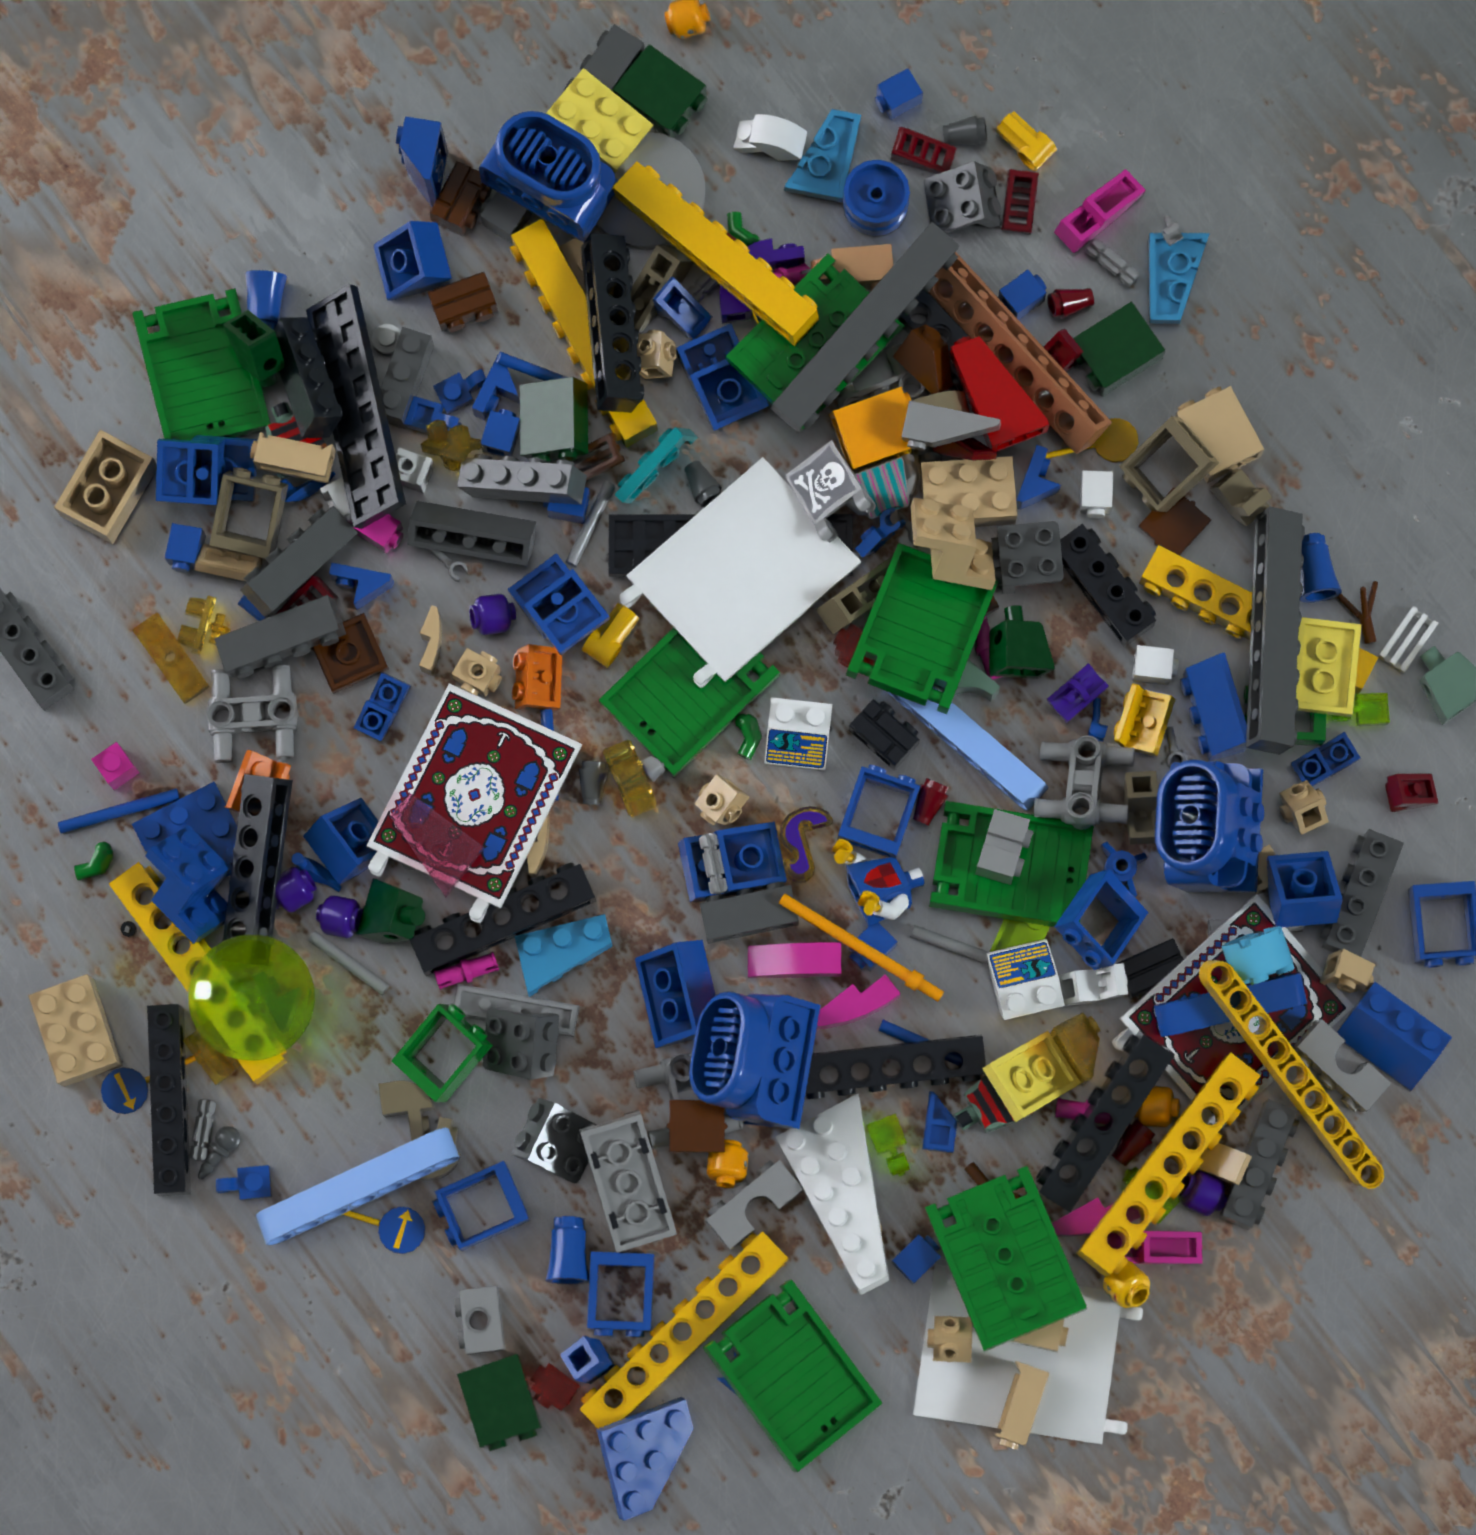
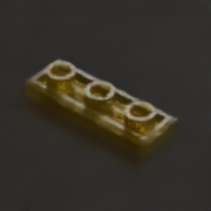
M155 613L132 629L184 704L210 687L158 613ZM168 654H175L174 660L166 661Z

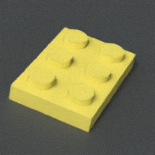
M584 68L546 112V114L587 137L600 154V161L607 164L615 173L653 128V124Z
M1302 617L1298 629V640L1301 647L1297 656V669L1299 670V681L1296 685L1297 711L1346 717L1353 715L1362 624Z
M1049 1031L1042 1033L982 1068L1015 1122L1081 1084Z

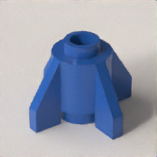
M1108 842L1101 844L1100 847L1107 857L1103 871L1110 869L1131 894L1137 897L1132 878L1136 874L1137 865L1147 860V855L1141 853L1133 856L1127 851H1116ZM1116 863H1118L1120 866L1125 865L1126 870L1119 871L1116 868Z

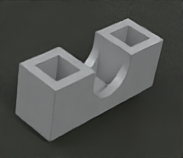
M1323 1019L1316 1020L1292 1046L1308 1068L1312 1067L1320 1075L1318 1080L1331 1091L1335 1088L1343 1096L1341 1101L1353 1112L1356 1110L1359 1112L1368 1111L1392 1083L1369 1062L1361 1063L1351 1074L1341 1071L1336 1064L1335 1056L1345 1040Z
M771 1160L756 1171L759 1175L757 1179L750 1184L745 1180L732 1191L735 1197L726 1204L722 1200L719 1201L708 1211L710 1217L706 1219L707 1223L730 1251L755 1231L745 1216L746 1208L751 1201L758 1198L767 1199L780 1211L803 1192V1188L780 1160L775 1164Z

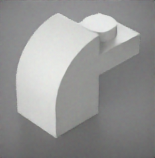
M755 114L754 120L739 122L734 149L739 153L765 152L778 161L799 160L802 158L807 131L797 124L780 117Z
M1124 963L1114 964L1097 970H1079L1058 975L1065 1006L1105 1002L1119 999L1120 996L1128 994V980L1124 970Z

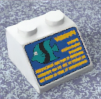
M771 697L764 764L825 771L833 704Z
M1047 939L986 953L998 1010L1003 1020L1065 1006L1058 973Z

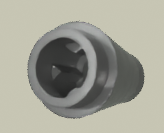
M977 115L949 125H943L944 142L980 145V142L987 141L985 118H977Z
M693 461L684 468L694 500L701 507H706L721 494L722 487L700 461Z
M582 761V766L578 770L583 804L601 805L609 770H606V762Z

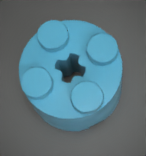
M1281 926L1263 929L1264 933L1254 934L1253 932L1221 946L1226 962L1233 967L1245 985L1249 983L1251 985L1268 980V975L1277 973V975L1295 969Z

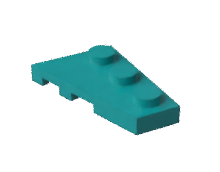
M675 427L673 430L671 428L667 429L658 439L660 444L653 452H646L638 461L640 467L633 474L628 473L618 483L620 489L614 495L622 503H632L658 477L659 472L657 469L660 466L664 468L669 463L672 464L679 457V448L686 441L691 445L698 436L690 429Z

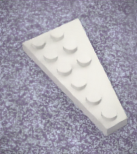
M857 1093L800 1123V1129L791 1128L775 1138L857 1289L863 1295L889 1281L880 1229L861 1102Z

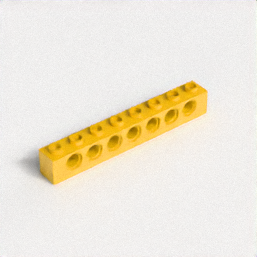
M1158 545L1139 584L1144 586L1143 589L1153 596L1159 597L1161 594L1170 599V603L1180 610L1187 611V609L1198 613V618L1210 625L1217 623L1225 627V631L1235 638L1242 639V637L1250 640L1251 625L1249 618H1251L1252 592ZM1169 575H1177L1181 578L1183 584L1179 587H1173L1167 582V577ZM1196 589H1205L1209 593L1210 599L1200 601L1195 597L1194 591ZM1232 603L1235 605L1237 613L1228 615L1223 612L1221 605ZM1360 647L1355 686L1356 695L1363 689L1379 658Z
M137 862L109 883L110 887L252 1081L258 1085L288 1063L283 1057L287 1053L286 1049L277 1037L271 1040L266 1034L265 1030L269 1026L259 1013H256L254 1016L247 1008V1005L251 1003L241 988L235 991L228 981L233 977L222 963L216 966L210 957L215 953L205 939L193 944L173 922L167 929H158L157 921L165 914L153 902L141 905L139 898L147 890L153 891L155 895L159 889L156 883L161 879L150 865L144 868L140 862ZM182 939L189 940V950L184 954H177L175 951L177 942ZM199 964H207V975L201 979L194 978V968ZM218 988L225 989L226 998L224 1001L218 1004L213 1003L211 1000L213 991ZM235 1013H242L244 1015V1023L239 1028H231L229 1025L230 1017ZM255 1037L261 1038L263 1042L261 1050L257 1053H249L247 1049L248 1042Z
M1229 1053L1225 1056L1076 1254L1103 1276L1107 1277L1112 1272L1117 1275L1128 1262V1259L1124 1256L1130 1248L1133 1247L1136 1250L1147 1237V1234L1143 1231L1149 1223L1152 1222L1155 1225L1166 1212V1209L1162 1206L1170 1197L1174 1200L1182 1191L1185 1185L1181 1181L1189 1172L1193 1175L1201 1166L1204 1160L1200 1156L1206 1148L1212 1150L1222 1138V1135L1218 1132L1226 1123L1230 1126L1238 1117L1241 1111L1237 1107L1242 1100L1249 1101L1259 1089L1256 1082L1261 1075L1234 1054ZM1221 1085H1227L1232 1088L1234 1092L1232 1100H1226L1221 1096ZM1204 1109L1214 1113V1125H1208L1202 1120L1201 1113ZM1184 1134H1191L1195 1137L1197 1146L1194 1150L1184 1146ZM1170 1158L1177 1163L1178 1172L1176 1174H1169L1165 1170V1159ZM1147 1183H1153L1158 1187V1199H1151L1146 1195L1145 1186ZM1128 1208H1134L1139 1211L1141 1216L1139 1224H1132L1127 1220L1126 1212ZM1109 1233H1116L1121 1237L1122 1245L1120 1249H1113L1108 1245L1107 1237Z
M763 1231L758 1236L754 1232L751 1233L740 1244L743 1250L735 1258L730 1254L719 1264L718 1268L721 1272L714 1279L711 1280L707 1276L695 1288L698 1294L690 1302L686 1298L683 1299L672 1310L675 1316L667 1324L662 1320L650 1331L649 1334L653 1338L643 1346L639 1342L626 1355L630 1360L622 1368L615 1365L603 1377L607 1382L598 1391L593 1387L580 1399L584 1405L579 1409L597 1428L627 1418L789 1261V1258ZM755 1257L759 1261L760 1268L755 1274H747L742 1270L741 1265L745 1258ZM724 1279L734 1280L737 1284L736 1293L728 1297L722 1295L719 1292L721 1281ZM709 1301L714 1305V1313L710 1318L703 1319L697 1315L696 1307L700 1302ZM679 1323H686L691 1327V1336L685 1341H679L674 1337L673 1330ZM657 1345H663L669 1351V1356L663 1363H656L651 1359V1350ZM634 1367H640L645 1371V1381L640 1385H632L628 1380V1373ZM612 1389L619 1390L623 1396L622 1403L616 1408L609 1407L605 1402L606 1393Z

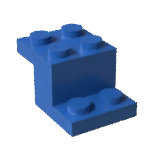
M196 435L190 441L158 439L156 501L217 505L224 473L229 470L233 471L234 467L248 469L251 471L252 476H256V466L253 462L254 459L250 458L253 441H257V439ZM235 483L231 500L254 501L256 488Z
M557 553L507 589L544 639L548 638L560 655L610 620V616L574 569L569 570Z
M189 825L151 847L145 857L166 877L151 901L193 944L223 926L226 918L227 901L216 889L230 871V866Z

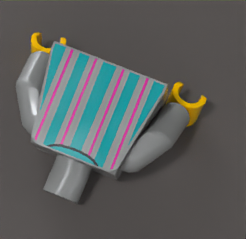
M912 449L853 470L864 490L876 504V508L872 512L867 514L865 511H860L854 499L845 505L857 515H866L869 519L881 516L883 511L894 507L896 510L891 514L890 520L893 524L900 521L898 510L910 505V498L915 494L919 478L915 459L911 454Z

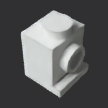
M399 447L395 456L402 485L424 493L435 467L433 459ZM405 462L413 464L410 470L402 469Z
M343 477L320 488V491L325 501L332 499L327 502L329 508L334 506L352 526L353 523Z

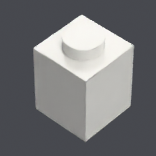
M1083 470L1080 477L1079 513L1087 514L1088 518H1104L1105 514L1110 515L1113 500V472Z
M1137 645L1134 653L1132 681L1169 685L1171 678L1177 677L1179 659L1173 658L1174 649Z

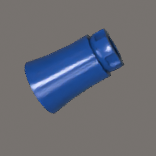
M266 270L245 272L247 310L274 330L280 319L281 303L287 275Z
M1320 533L1304 535L1301 548L1304 562L1300 575L1303 590L1300 601L1314 603L1339 596L1342 590L1335 575L1324 535Z
M576 1216L554 1218L546 1282L554 1284L589 1283L584 1218Z

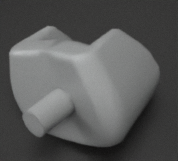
M649 756L640 762L643 771L638 773L640 779L647 776L646 778L649 781L654 782L666 772L665 765L655 757Z

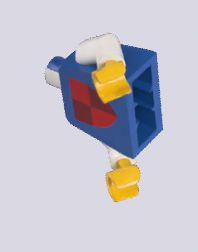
M844 839L837 840L832 848V851L836 853L834 855L836 863L844 864L845 861L847 863L848 888L868 926L884 919L896 920L912 905L911 889L924 886V877L920 868L903 872L898 860L894 857L883 859L865 857L853 851L852 845Z

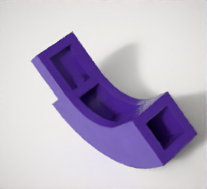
M772 238L764 239L748 246L749 254L755 259L759 257L764 259L772 267V271L780 267L788 269L805 263L804 246L790 243L779 246V249H773ZM720 285L719 298L722 324L752 320V311Z

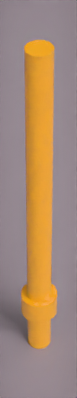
M786 893L780 899L778 904L900 978L906 982L905 986L911 990H919L939 1002L944 991L923 979L924 975L915 969L910 971Z

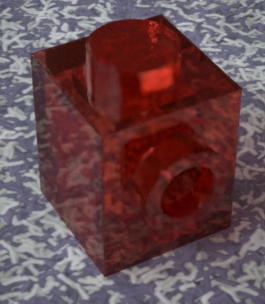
M852 623L847 630L842 628L833 642L836 645L835 655L838 657L837 661L846 668L849 667L863 632L862 629ZM864 657L863 662L872 665L874 660Z
M551 1363L546 1368L540 1365L530 1379L534 1383L531 1390L536 1392L533 1399L547 1409L553 1405L561 1412L565 1410L581 1388V1385Z

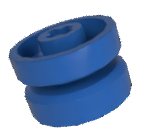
M877 159L865 161L851 171L846 178L843 190V208L845 217L853 228L862 234L871 236L886 235L899 228L906 218L910 197L908 180L902 170L891 162Z

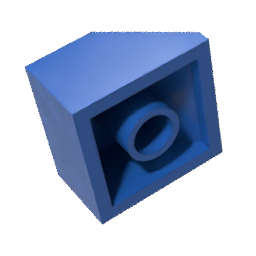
M409 221L373 244L387 300L392 301L431 291L452 279L437 222Z
M359 798L322 815L303 837L340 885L368 869L376 851L368 848L366 845L379 821L363 799Z
M1328 851L1267 856L1269 905L1275 926H1281L1282 928L1337 923L1343 898Z

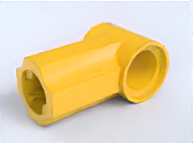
M1015 111L1009 113L996 128V132L1017 151L1019 159L1032 171H1036L1057 151L1056 145L1045 133L1041 131L1036 132Z
M619 603L616 604L609 614L610 620L601 625L599 629L597 628L593 631L582 647L583 652L607 668L614 662L623 645L621 644L639 621V617L633 611Z

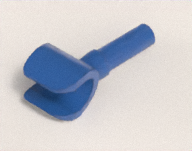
M1096 698L1093 700V717L1088 735L1095 737L1098 741H1103L1108 726L1099 723L1101 699Z

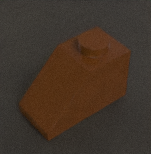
M927 324L912 330L893 357L931 394L950 391L953 387L948 344L941 338L940 333L936 329L929 327Z

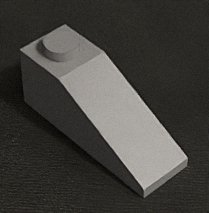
M909 401L901 437L904 442H908L907 447L925 450L926 446L937 447L998 431L1001 427V421L997 418Z

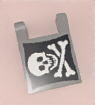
M833 440L785 475L788 483L814 523L819 537L824 541L832 542L838 537L837 531L827 518L850 500L854 499L857 508L862 512L865 511L867 514L876 508V504L864 490Z

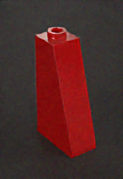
M966 336L954 342V346L950 350V358L974 414L997 418L1001 421L1000 430L983 434L990 449L998 452L1048 432V419L980 336L973 339L970 336Z

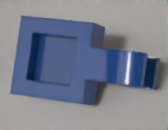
M479 369L463 380L459 372L434 385L433 388L447 415L474 402L471 393L482 388L486 376L483 370Z
M413 396L404 425L407 428L430 435L435 434L437 427L448 433L458 435L462 423L459 422L460 419L457 417L442 414L444 409L442 404Z
M894 507L882 512L879 528L872 526L861 535L860 538L863 541L855 550L862 558L876 553L895 535V531L904 527L906 523L904 519L895 524L891 522L890 516L896 510Z
M269 1165L237 1168L238 1178L215 1179L216 1192L239 1191L240 1200L272 1197Z

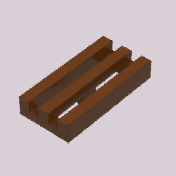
M608 433L588 444V453L606 444L609 445L608 449L574 465L581 471L611 455L613 456L584 471L583 473L587 475L586 481L625 462L624 456L619 452L621 450L620 445L616 444L615 440L617 438L615 433Z

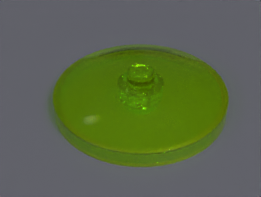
M257 934L235 936L220 942L210 949L197 964L188 990V1006L191 1019L202 1038L220 1053L232 1058L248 1061L276 1056L294 1045L308 1027L315 1004L314 983L310 971L302 958L285 943L272 937Z

